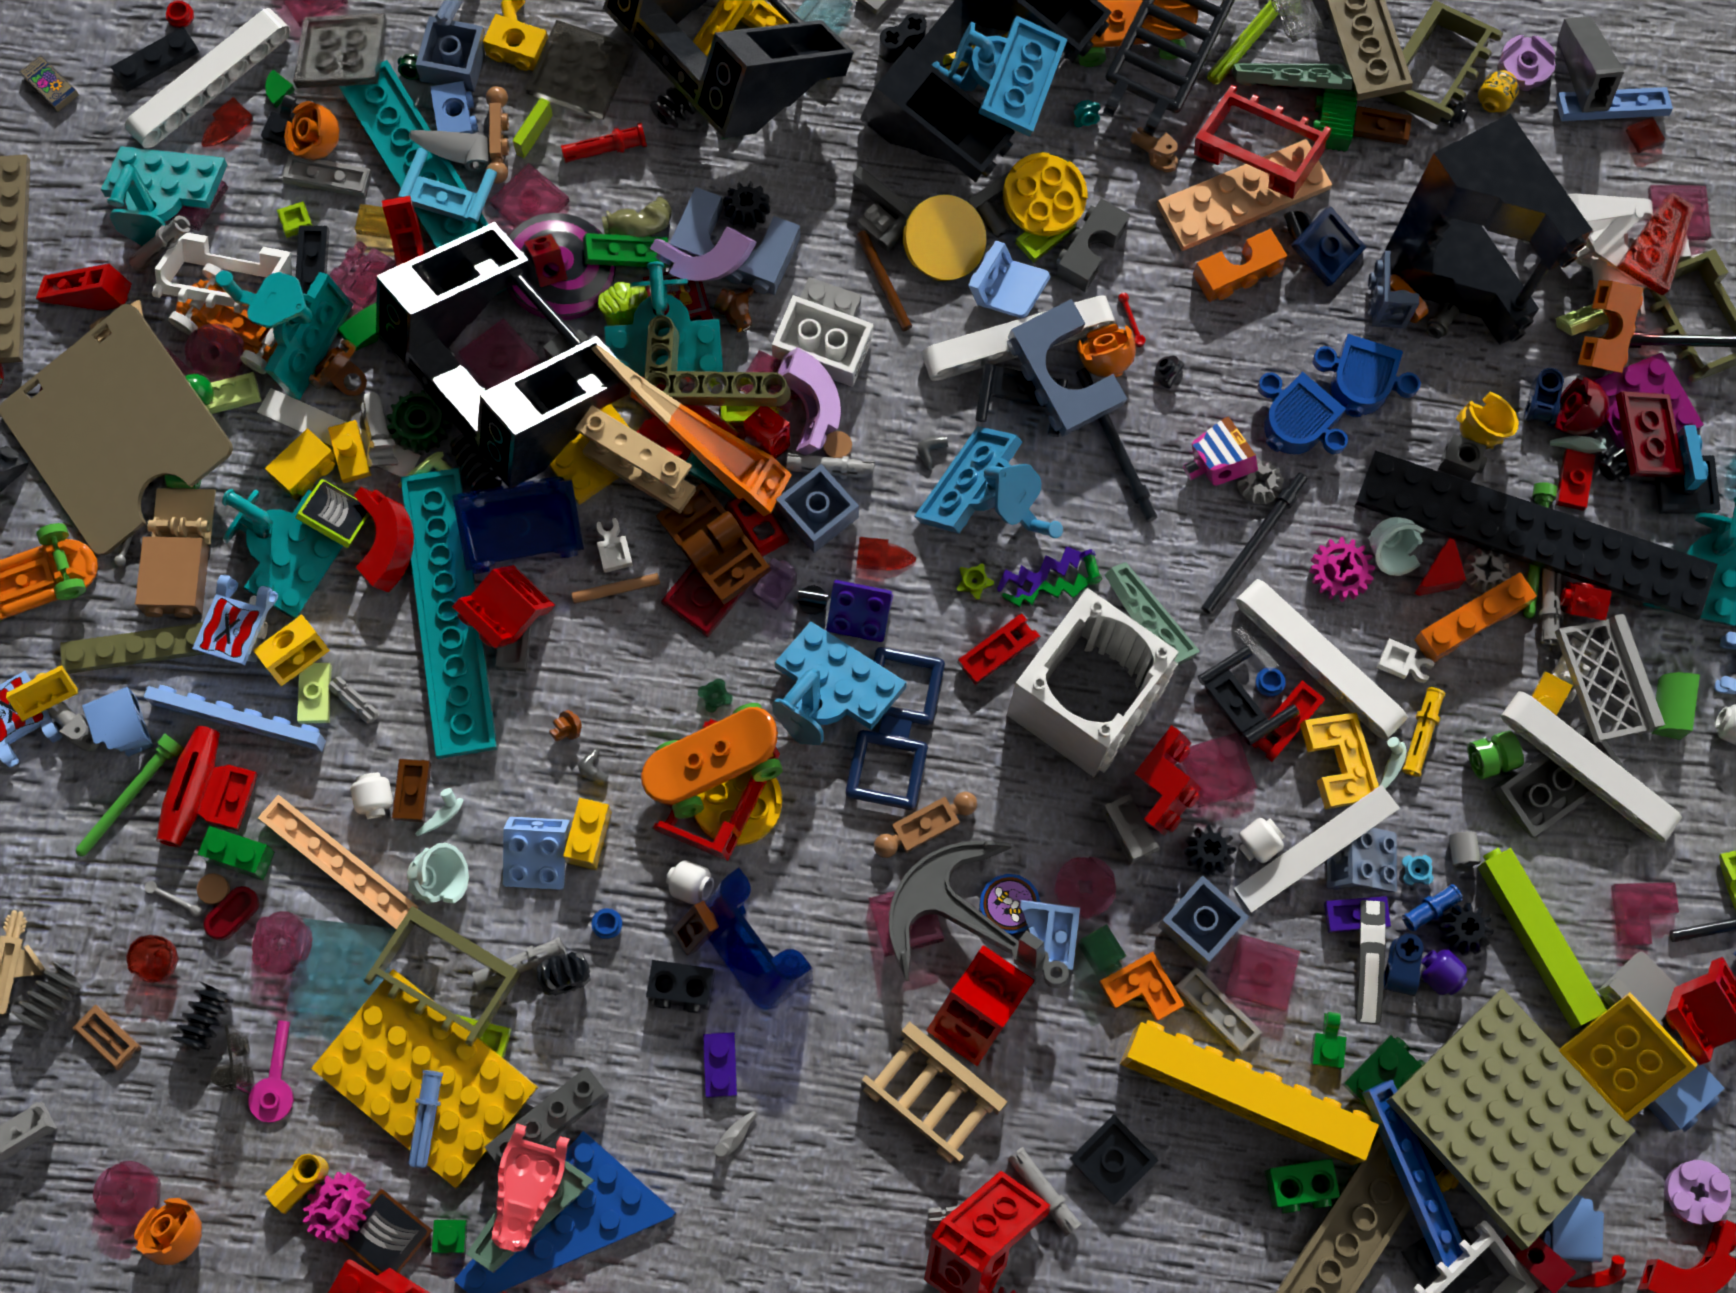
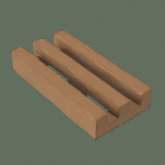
M96 1004L73 1027L116 1070H120L126 1060L129 1061L133 1057L132 1054L135 1051L138 1052L141 1048L126 1031ZM95 1015L102 1019L129 1045L126 1050L93 1019ZM87 1023L120 1054L118 1059L83 1028Z

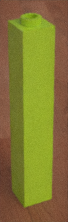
M1497 848L1483 856L1485 861L1477 868L1571 1029L1582 1026L1602 1015L1607 1009L1512 848L1503 852Z

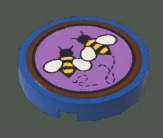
M1004 874L993 878L986 884L980 896L979 909L983 915L1013 936L1024 933L1029 929L1020 906L1021 900L1041 901L1037 889L1028 879L1016 874Z

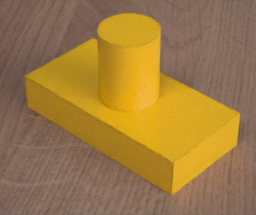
M353 420L328 427L342 482L345 484L372 476L370 467L367 464V455L357 421Z
M61 665L47 673H40L33 680L7 692L6 698L21 720L24 721L78 694V688Z
M1544 671L1531 696L1557 716L1573 685Z

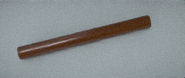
M865 230L860 231L856 237L902 331H907L912 328V324Z

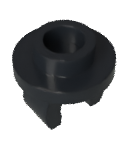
M1451 100L1447 107L1454 111V115L1450 120L1442 117L1441 122L1447 123L1450 121V127L1453 129L1458 124L1463 125L1468 114V109L1465 108L1466 103L1460 101L1457 104Z

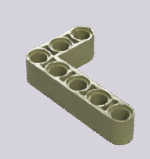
M664 315L656 316L649 322L645 380L655 387L658 384L665 383L666 388L663 392L682 405L777 407L784 405L789 400L791 395L790 388L785 378L779 373L677 371L678 330L672 320ZM670 328L666 336H657L661 329ZM660 356H668V360L664 364H656V360ZM687 384H695L692 392H682ZM715 385H724V389L720 393H711ZM744 385H753V389L748 394L740 393ZM772 386H782V390L778 394H769Z

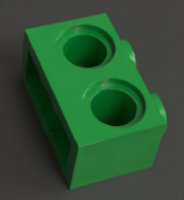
M1332 1159L1270 1168L1265 1171L1272 1209L1281 1208L1282 1214L1301 1211L1300 1205L1312 1203L1313 1209L1332 1206L1331 1200L1340 1197ZM1314 1176L1322 1178L1325 1183V1189L1321 1194L1315 1192L1311 1186ZM1283 1181L1290 1182L1294 1187V1195L1291 1199L1284 1197L1280 1191V1185Z

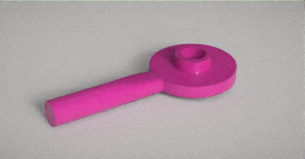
M277 1021L269 1076L253 1086L248 1098L251 1113L257 1119L264 1122L282 1120L289 1114L294 1103L291 1087L281 1080L290 1022Z

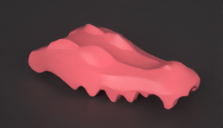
M518 1123L504 1149L498 1169L497 1215L492 1231L493 1243L499 1248L512 1252L522 1251L527 1247L535 1224L542 1216L550 1199L556 1193L565 1169L567 1147L570 1140L560 1136L556 1142V1149L523 1140L526 1126Z

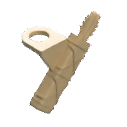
M13 910L11 915H7L5 918L6 922H4L5 926H3L6 936H0V1015H5L9 1009L8 1005H10L9 1001L15 978L43 975V972L46 970L29 945H26L24 950L21 949L23 947V939H20L19 935L25 932L24 928H26L25 924L27 923L26 918H23L24 913L22 911H19L17 914V911Z

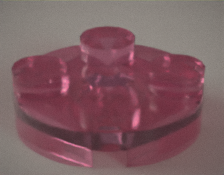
M207 324L198 330H194L189 335L185 346V356L187 361H190L194 374L202 375L210 382L221 381L235 377L243 363L240 357L244 352V342L241 336L236 335L231 328L225 325ZM217 347L220 355L213 360V354L209 353V349Z
M1077 857L1066 862L1056 877L1054 887L1059 904L1080 907L1079 917L1082 919H1090L1104 913L1112 904L1116 894L1113 871L1104 861L1095 857ZM1080 880L1084 883L1088 880L1093 883L1091 886L1093 893H1080V886L1077 883Z
M286 911L275 912L269 917H262L257 922L256 932L253 937V962L265 971L274 974L285 975L292 973L297 969L294 967L301 960L305 961L309 956L312 947V932L309 926L305 925L303 918L299 915ZM282 937L287 942L286 945L281 946L279 951L278 942Z
M123 1161L111 1168H107L97 1179L93 1190V1199L100 1212L99 1215L103 1220L112 1225L121 1227L138 1225L151 1208H157L161 1195V1182L154 1172L142 1163ZM129 1185L133 1186L132 1191L135 1193L133 1199L123 1203V1196L119 1195L120 1190L127 1189Z

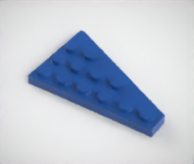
M583 1131L567 1149L566 1161L595 1180V1182L528 1242L524 1250L516 1252L497 1271L493 1273L472 1259L454 1281L467 1293H500L598 1249L623 1240L637 1232L646 1230L653 1225L671 1219L676 1212Z

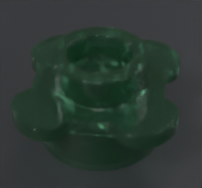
M715 679L713 682L698 689V696L703 698L706 703L705 709L710 713L716 712L717 708L723 705H730L733 701V697L727 693L725 681L722 679ZM714 693H717L718 697L713 698L712 695Z

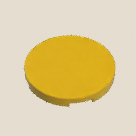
M1046 152L1034 153L1019 160L1011 168L1003 186V202L1010 218L1021 229L1038 236H1055L1071 229L1082 216L1088 198L1086 182L1079 169L1072 162H1067L1060 157Z
M937 195L922 201L911 212L906 226H904L903 244L906 255L915 268L933 278V280L951 281L966 276L980 263L986 248V230L979 213L967 201L953 195Z
M751 770L696 795L701 798L704 809L694 816L701 830L711 839L715 840L724 821L729 823L752 776ZM776 777L766 782L736 846L749 845L761 840L776 825L782 810V792Z

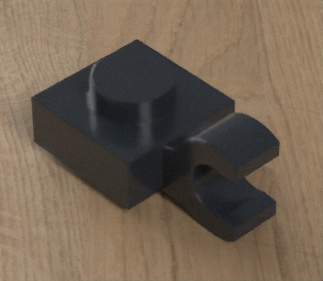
M286 94L281 103L280 114L274 111L271 112L261 133L263 140L287 148L284 138L287 121L292 122L296 115L292 111L299 105L296 103L297 98Z

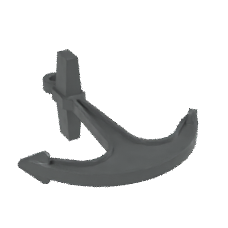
M971 841L951 844L928 854L905 874L894 893L889 912L890 941L905 981H909L911 960L909 932L911 926L918 918L924 915L935 914L950 920L1010 953L1018 969L1035 980L1034 985L1038 983L1043 974L1045 983L1049 987L1061 988L1067 984L1069 980L1068 967L1060 961L1049 962L1048 953L1045 951L1044 942L1026 930L1020 940H1016L959 897L950 887V876L956 868L964 864L985 860L1012 848L1011 843ZM1058 971L1062 976L1054 978L1051 976V973Z

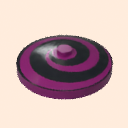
M545 213L521 223L510 234V240L527 256L526 279L564 321L586 316L599 307V295L613 286L616 266L585 264L583 236L585 233L602 234L594 225L570 214ZM551 234L561 249L568 279L540 287L533 259L525 248L524 242ZM548 263L543 267V275L546 277H552L558 272V265L555 263ZM517 285L506 288L511 297L523 309L538 317L545 318Z

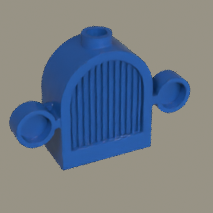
M1351 334L1347 335L1339 358L1333 348L1323 346L1316 350L1312 359L1313 365L1317 370L1321 372H1334L1331 381L1332 396L1346 408L1345 413L1351 417H1361L1362 415L1377 411L1384 404L1391 390L1396 391L1401 397L1411 398L1417 393L1421 385L1419 377L1414 373L1406 372L1399 377L1396 376L1403 354L1402 350Z
M1303 371L1285 390L1281 389L1282 380L1277 374L1270 372L1262 375L1257 386L1258 392L1263 397L1273 400L1264 421V432L1267 437L1266 443L1273 451H1281L1293 455L1302 454L1312 449L1321 441L1328 453L1339 454L1343 452L1348 443V437L1344 431L1332 428L1346 410L1344 406Z

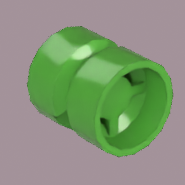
M1510 730L1493 735L1491 741L1482 738L1470 742L1467 746L1471 767L1475 775L1482 780L1498 775L1500 769L1503 772H1508L1521 768L1524 764V755L1520 742Z

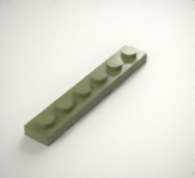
M203 622L61 642V665L68 674L204 655L205 653L192 649Z

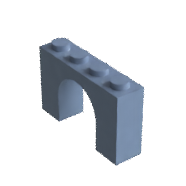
M695 187L669 244L692 257L702 256L710 252L715 247L710 238L723 210L722 197ZM774 216L762 243L751 252L747 260L737 270L725 276L726 279L735 284L743 283L749 285L755 291L762 294L770 293L775 295L800 240V225Z
M1072 299L1011 329L1008 335L1009 340H1007L1009 350L1014 356L1018 355L1022 363L1021 370L1027 381L1031 380L1036 388L1034 392L1041 406L1045 405L1050 413L1048 419L1052 428L1055 431L1059 430L1062 437L1122 407L1127 400L1114 374L1079 390L1064 388L1050 377L1046 368L1047 351L1054 345L1080 333L1086 324Z

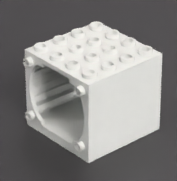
M1087 588L1016 681L1007 716L1088 774L1095 777L1099 770L1103 773L1106 772L1114 761L1117 750L1123 749L1132 736L1131 734L1135 726L1139 727L1149 713L1148 711L1153 705L1152 703H1156L1162 696L1170 682V678L1174 674V670L1178 666V663L1174 660L1179 651ZM1081 636L1088 640L1084 651L1091 652L1097 646L1099 654L1104 655L1107 653L1110 655L1109 658L1120 662L1119 664L1123 668L1124 666L1127 667L1131 677L1134 673L1138 675L1135 681L1137 689L1143 682L1135 701L1124 716L1118 713L1110 722L1088 721L1066 710L1051 693L1047 680Z

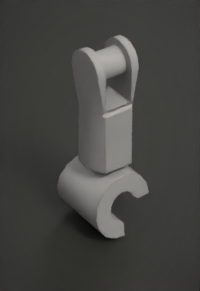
M368 392L364 395L363 403L361 404V413L369 440L367 464L369 467L398 465V460L394 457L392 449L395 448V442L393 439H388L389 432L383 414L381 398L375 392Z

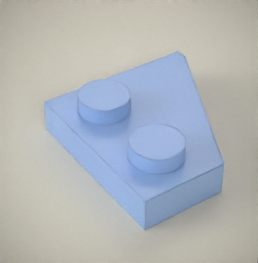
M1021 900L1020 906L1029 931L1044 942L1049 962L1060 961L1068 969L1073 970L1080 907Z

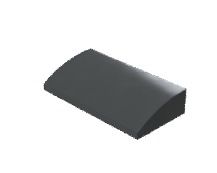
M1587 722L1574 729L1624 768L1607 741L1594 742ZM1542 752L1491 788L1505 809L1531 838L1540 834L1594 795L1591 790Z

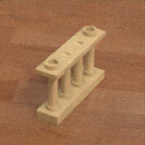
M593 405L575 428L577 432L590 439L582 450L585 457L679 514L696 492V487L684 480L692 468L691 464Z
M909 1021L901 1031V1036L905 1038L902 1041L904 1045L875 1081L871 1080L867 1075L864 1076L861 1083L865 1088L862 1091L876 1103L881 1099L939 1147L936 1153L945 1161L951 1164L954 1160L959 1164L964 1156L957 1151L986 1113L990 1114L994 1111L998 1115L1007 1101ZM920 1050L929 1058L926 1061L928 1065L901 1099L897 1101L884 1088L913 1052L917 1054ZM944 1070L953 1078L951 1081L952 1086L922 1122L908 1109L937 1073L941 1074ZM969 1091L978 1098L975 1101L977 1105L948 1142H946L933 1129L961 1093L966 1094Z

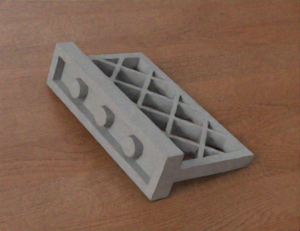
M1624 614L1615 615L1606 621L1602 620L1575 625L1555 631L1595 743L1636 734L1639 736L1649 734L1665 725ZM1600 629L1604 640L1603 645L1591 638L1594 630ZM1572 634L1582 640L1579 650L1570 645L1567 635ZM1587 645L1600 652L1596 661L1584 654ZM1605 656L1611 659L1614 672L1601 665ZM1580 661L1592 668L1589 677L1580 673L1578 667ZM1597 673L1610 680L1606 689L1594 682ZM1615 684L1621 687L1624 700L1611 693ZM1590 688L1602 696L1599 705L1590 700L1588 695ZM1608 700L1620 707L1616 717L1604 710ZM1625 711L1632 716L1635 727H1630L1621 721ZM1600 717L1613 724L1608 733H1602L1598 722Z

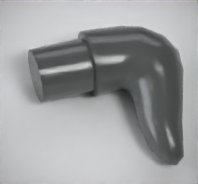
M932 436L919 442L917 451L927 470L932 468L930 451L948 447L947 436Z
M595 748L579 762L578 769L580 774L589 781H594L604 786L609 775L593 766L599 756V748Z

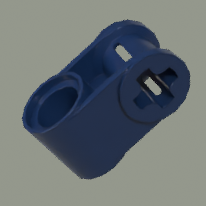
M1543 369L1532 382L1524 411L1525 421L1534 419L1546 422L1551 427L1555 425L1560 411V398L1564 383L1562 373L1557 369ZM1542 381L1549 382L1552 389L1546 388Z
M1404 934L1391 942L1387 965L1384 971V990L1411 996L1416 995L1420 982V967L1423 954V943L1418 936ZM1407 943V948L1412 949V953L1405 955L1406 952L1404 949H1401V945Z

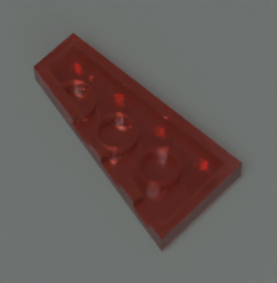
M1673 192L1667 195L1616 268L1661 296L1669 292L1695 206Z

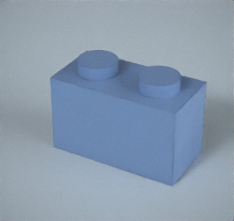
M1697 1063V1067L1647 1105V1107L1670 1132L1680 1129L1685 1132L1698 1121L1696 1115L1702 1109L1708 1111L1720 1101L1717 1095L1725 1088L1703 1064L1699 1066Z

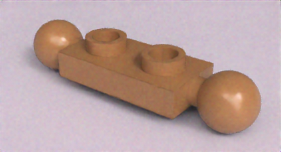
M494 86L486 93V101L489 105V153L491 157V163L488 164L486 170L492 169L496 171L497 176L494 183L500 184L508 177L504 156L509 155L508 138H504V131H509L508 113L503 114V107L508 102V94L502 87Z
M960 792L956 795L951 805L946 797H943L892 824L895 832L894 835L881 834L875 839L874 850L876 854L882 858L892 857L897 852L899 845H902L907 853L960 824L956 815L967 816L974 813L977 808L976 797L970 792Z

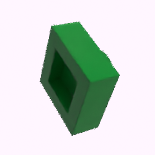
M434 1220L432 1253H466L468 1221Z

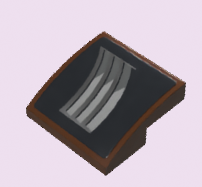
M380 1188L368 1202L371 1204L370 1208L363 1210L362 1214L367 1218L365 1221L359 1220L357 1222L359 1230L356 1232L351 1229L349 1231V1239L345 1240L340 1237L339 1241L379 1274L388 1268L399 1273L433 1230L394 1197Z

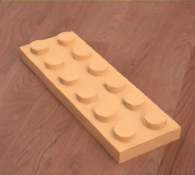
M1305 139L1263 158L1296 172L1312 147L1308 140ZM1318 160L1295 197L1291 199L1268 188L1270 174L1245 164L1158 200L1157 206L1181 251H1184L1331 189L1332 183Z

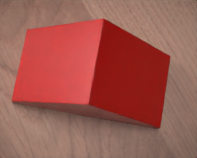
M1449 538L1414 592L1416 595L1423 596L1458 589L1464 583L1466 576L1455 540Z

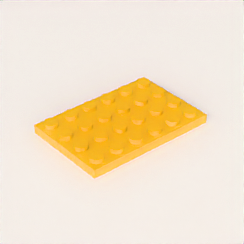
M392 969L389 975L431 999L397 970ZM383 980L311 1069L409 1150L411 1149L418 1103L415 1101L420 1096L423 1070L442 1072L443 1076L438 1097L441 1105L437 1106L427 1165L457 1189L486 1154L485 1146L507 1128L539 1087L478 1037L471 1047L465 1044L471 1032L454 1022L447 1032L442 1030L441 1026L447 1017L429 1006L426 1007L421 1016L414 1013L420 1001L401 990L394 1000L389 998L388 993L393 985Z

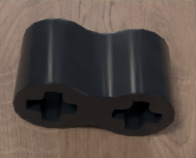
M911 13L899 25L885 28L880 34V57L888 63H895L908 46L914 49L926 35V19L921 14Z

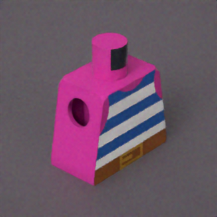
M1229 416L1223 418L1192 442L1191 445L1195 459L1183 465V469L1190 480L1205 473L1212 485L1215 486L1258 471L1256 454Z

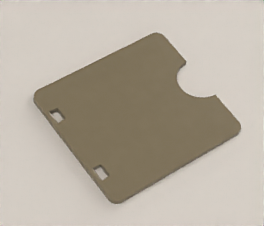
M123 304L0 405L1 417L92 551L100 555L111 553L147 524L141 511V499L144 490L151 481L163 475H175L183 479L188 486L193 487L228 459L233 451L231 441L141 313L130 304ZM109 328L112 334L100 343L96 337ZM40 384L43 390L31 399L27 393Z

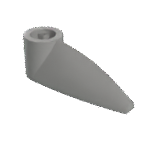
M411 130L409 133V138L424 149L442 158L465 164V168L470 171H484L488 164H490L489 140L483 135Z

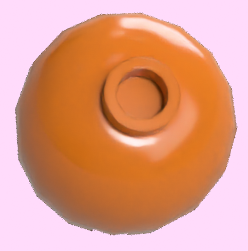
M311 101L300 103L292 111V113L296 114L293 121H287L284 138L286 147L294 155L304 159L316 160L325 158L338 144L340 133L338 120L324 106Z
M1117 324L1102 326L1087 333L1088 339L1083 344L1080 339L1077 344V351L1083 365L1091 374L1100 377H1108L1114 374L1115 377H1119L1132 364L1135 358L1136 344L1132 330L1128 326H1125L1126 330L1119 329Z
M181 1198L164 1200L163 1202L167 1205L162 1206L158 1210L155 1207L151 1208L140 1220L135 1230L134 1239L138 1241L137 1246H135L136 1249L145 1258L158 1265H174L185 1260L197 1248L202 1237V1223L198 1214L187 1201Z

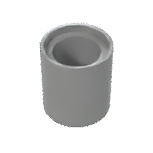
M1467 831L1449 835L1454 867H1468L1481 863L1476 832Z

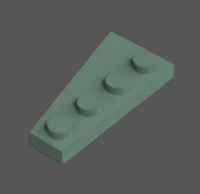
M1235 63L1232 70L1235 81L1244 86H1253L1259 83L1271 86L1287 85L1352 90L1353 79L1343 64Z
M1126 562L1112 567L1105 574V577L1130 617L1179 651L1174 660L1178 663V666L1193 659L1200 652Z
M565 1161V1169L560 1185L548 1202L542 1216L535 1224L530 1240L595 1180ZM497 1210L466 1253L493 1273L516 1253L499 1248L492 1241V1231Z

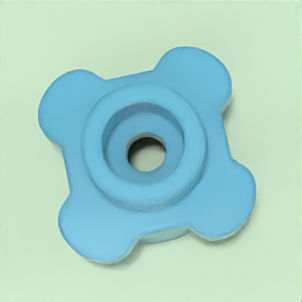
M1410 855L1405 856L1402 859V865L1405 867L1404 882L1407 885H1413L1414 883L1431 884L1434 879L1431 874L1432 859L1427 855L1414 858ZM1416 867L1420 869V873L1415 871Z

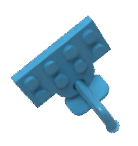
M1016 16L1013 20L1007 38L1001 36L986 37L975 31V23L971 22L962 37L950 70L940 66L938 61L932 65L964 91H973L978 84L987 91L978 113L1030 137L1034 131L1067 39L1019 16ZM969 43L976 45L975 48L973 49L972 47L968 46ZM961 61L969 64L963 76L955 73Z
M979 426L974 430L915 514V518L922 524L959 534L975 511H985L995 507V511L1007 524L1015 525L1020 522L1028 531L1048 535L1052 538H1059L1063 533V526L1060 522L1052 521L1050 523L1038 520L1029 510L1041 491L1042 483L1040 476L1031 465L1019 464L1011 466L1009 463L1023 443L1021 439L1015 434Z
M810 621L775 661V668L796 681V683L784 699L777 698L772 703L773 714L799 744L821 745L824 741V733L820 725L838 722L846 715L872 730L904 692L907 682Z

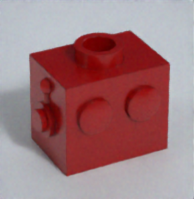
M760 406L744 421L745 442L772 455L775 459L790 446V422L768 406Z
M1567 582L1566 588L1562 590L1560 597L1561 610L1572 615L1606 621L1612 591L1594 587L1586 582Z

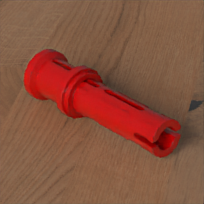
M640 122L635 127L623 130L615 128L611 134L561 145L565 163L616 150L617 153H624L625 149L637 146L645 148L647 143L642 123Z

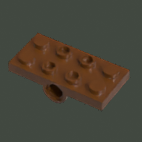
M704 482L696 487V492L680 514L667 507L656 515L657 520L723 605L771 572L770 566L745 536L736 519L729 511L723 508Z

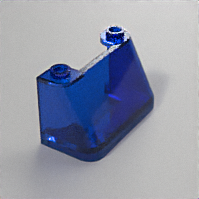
M567 475L526 481L512 489L503 485L451 496L466 571L472 570V574L489 572V566L494 565L495 562L550 552L560 553L561 558L577 556L579 550H584L572 479Z
M737 868L721 881L706 901L707 907L714 913L719 928L708 940L752 1002L758 1008L770 1010L813 980V968L806 958L794 949H786L775 957L771 955L745 919L747 913L744 903L751 894V885L742 870Z

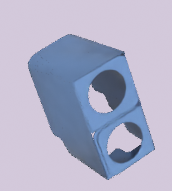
M128 687L82 705L95 744L105 743L108 749L114 748L120 752L125 751L128 757L153 746L137 697Z
M1576 1195L1543 1231V1241L1562 1259L1600 1263L1603 1258L1604 1213L1593 1210V1201L1591 1199H1584L1583 1196Z

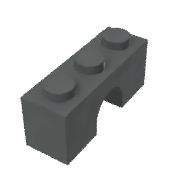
M1100 199L1096 207L1090 206L1084 217L1086 222L1082 229L1079 227L1075 229L1069 241L1072 243L1068 250L1063 249L1055 262L1058 265L1056 276L1086 292L1099 272L1102 258L1094 254L1089 249V246L1095 243H1102L1113 249L1128 226L1130 214L1103 199Z

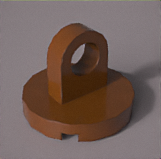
M349 340L341 341L343 345L341 349L338 346L334 347L316 366L315 372L317 376L310 375L309 383L316 389H320L330 381L344 394L356 396L365 390L367 379L365 374L349 360L356 350V346ZM351 373L357 374L360 380L359 385L354 389H348L344 386V378Z

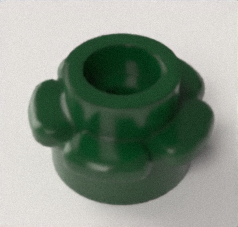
M405 54L404 57L400 56L398 58V72L404 78L415 80L419 77L415 65L417 55Z

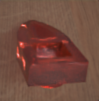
M232 97L212 114L214 120L205 130L201 145L203 147L215 146L228 141L254 120L252 115Z
M859 537L857 568L882 571L898 570L914 563L916 557L905 548L888 543L889 539Z

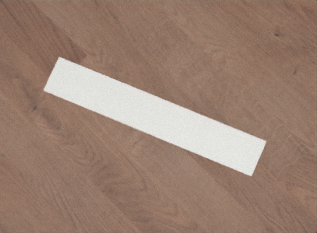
M270 388L257 411L302 433L308 428L322 442L331 446L332 442L328 427L346 423L344 420ZM360 428L362 440L367 455V448L369 444L366 430ZM395 444V448L392 449L394 457L398 460V465L377 467L403 477L414 469L421 455L415 454L408 449L403 450L401 446Z
M1380 785L1234 889L1252 913L1400 808L1383 785Z

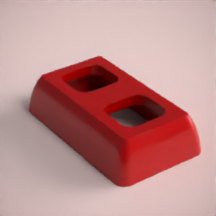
M735 498L726 504L725 510L729 511L736 519L745 536L762 557L789 542L786 532L773 512L763 517L757 511L746 517L738 507L740 503L746 501L744 498L740 500ZM767 521L771 524L775 533L764 540H759L753 532V528Z

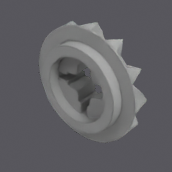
M1258 458V471L1237 478V487L1241 495L1248 501L1255 504H1267L1274 501L1282 491L1284 478L1281 476L1280 468L1272 465L1271 461H1260ZM1256 475L1260 478L1269 476L1265 482V487L1262 484L1252 487L1256 480Z
M1479 548L1469 554L1464 561L1463 569L1466 582L1474 590L1485 593L1509 579L1511 575L1509 573L1510 563L1506 562L1503 554ZM1489 561L1490 569L1495 572H1492L1486 579L1485 571L1479 567H1484L1486 562Z

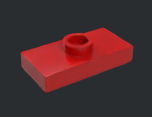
M1566 449L1563 456L1555 505L1581 511L1587 508L1595 455Z

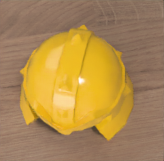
M1490 391L1482 399L1486 404L1484 407L1470 401L1456 417L1462 437L1486 445V449H1493L1495 445L1503 444L1505 438L1513 436L1517 432L1519 424L1516 412L1511 405L1501 396Z

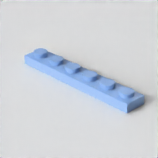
M159 685L158 689L148 686L144 698L153 706L322 752L326 743L324 737L319 733L320 730L307 724H302L301 728L292 726L289 720L277 716L270 720L263 718L262 713L248 708L241 712L234 710L233 705L223 701H216L215 704L205 702L204 697L194 693H188L187 696L176 694L177 690L165 685Z

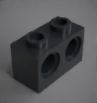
M652 959L646 998L648 1001L653 1002V1007L671 1009V1004L683 1006V1011L700 1014L702 1009L709 1010L715 977L714 968ZM664 978L673 981V988L667 993H661L656 988L657 983ZM693 983H700L704 986L703 994L696 998L690 997L687 994L688 987Z

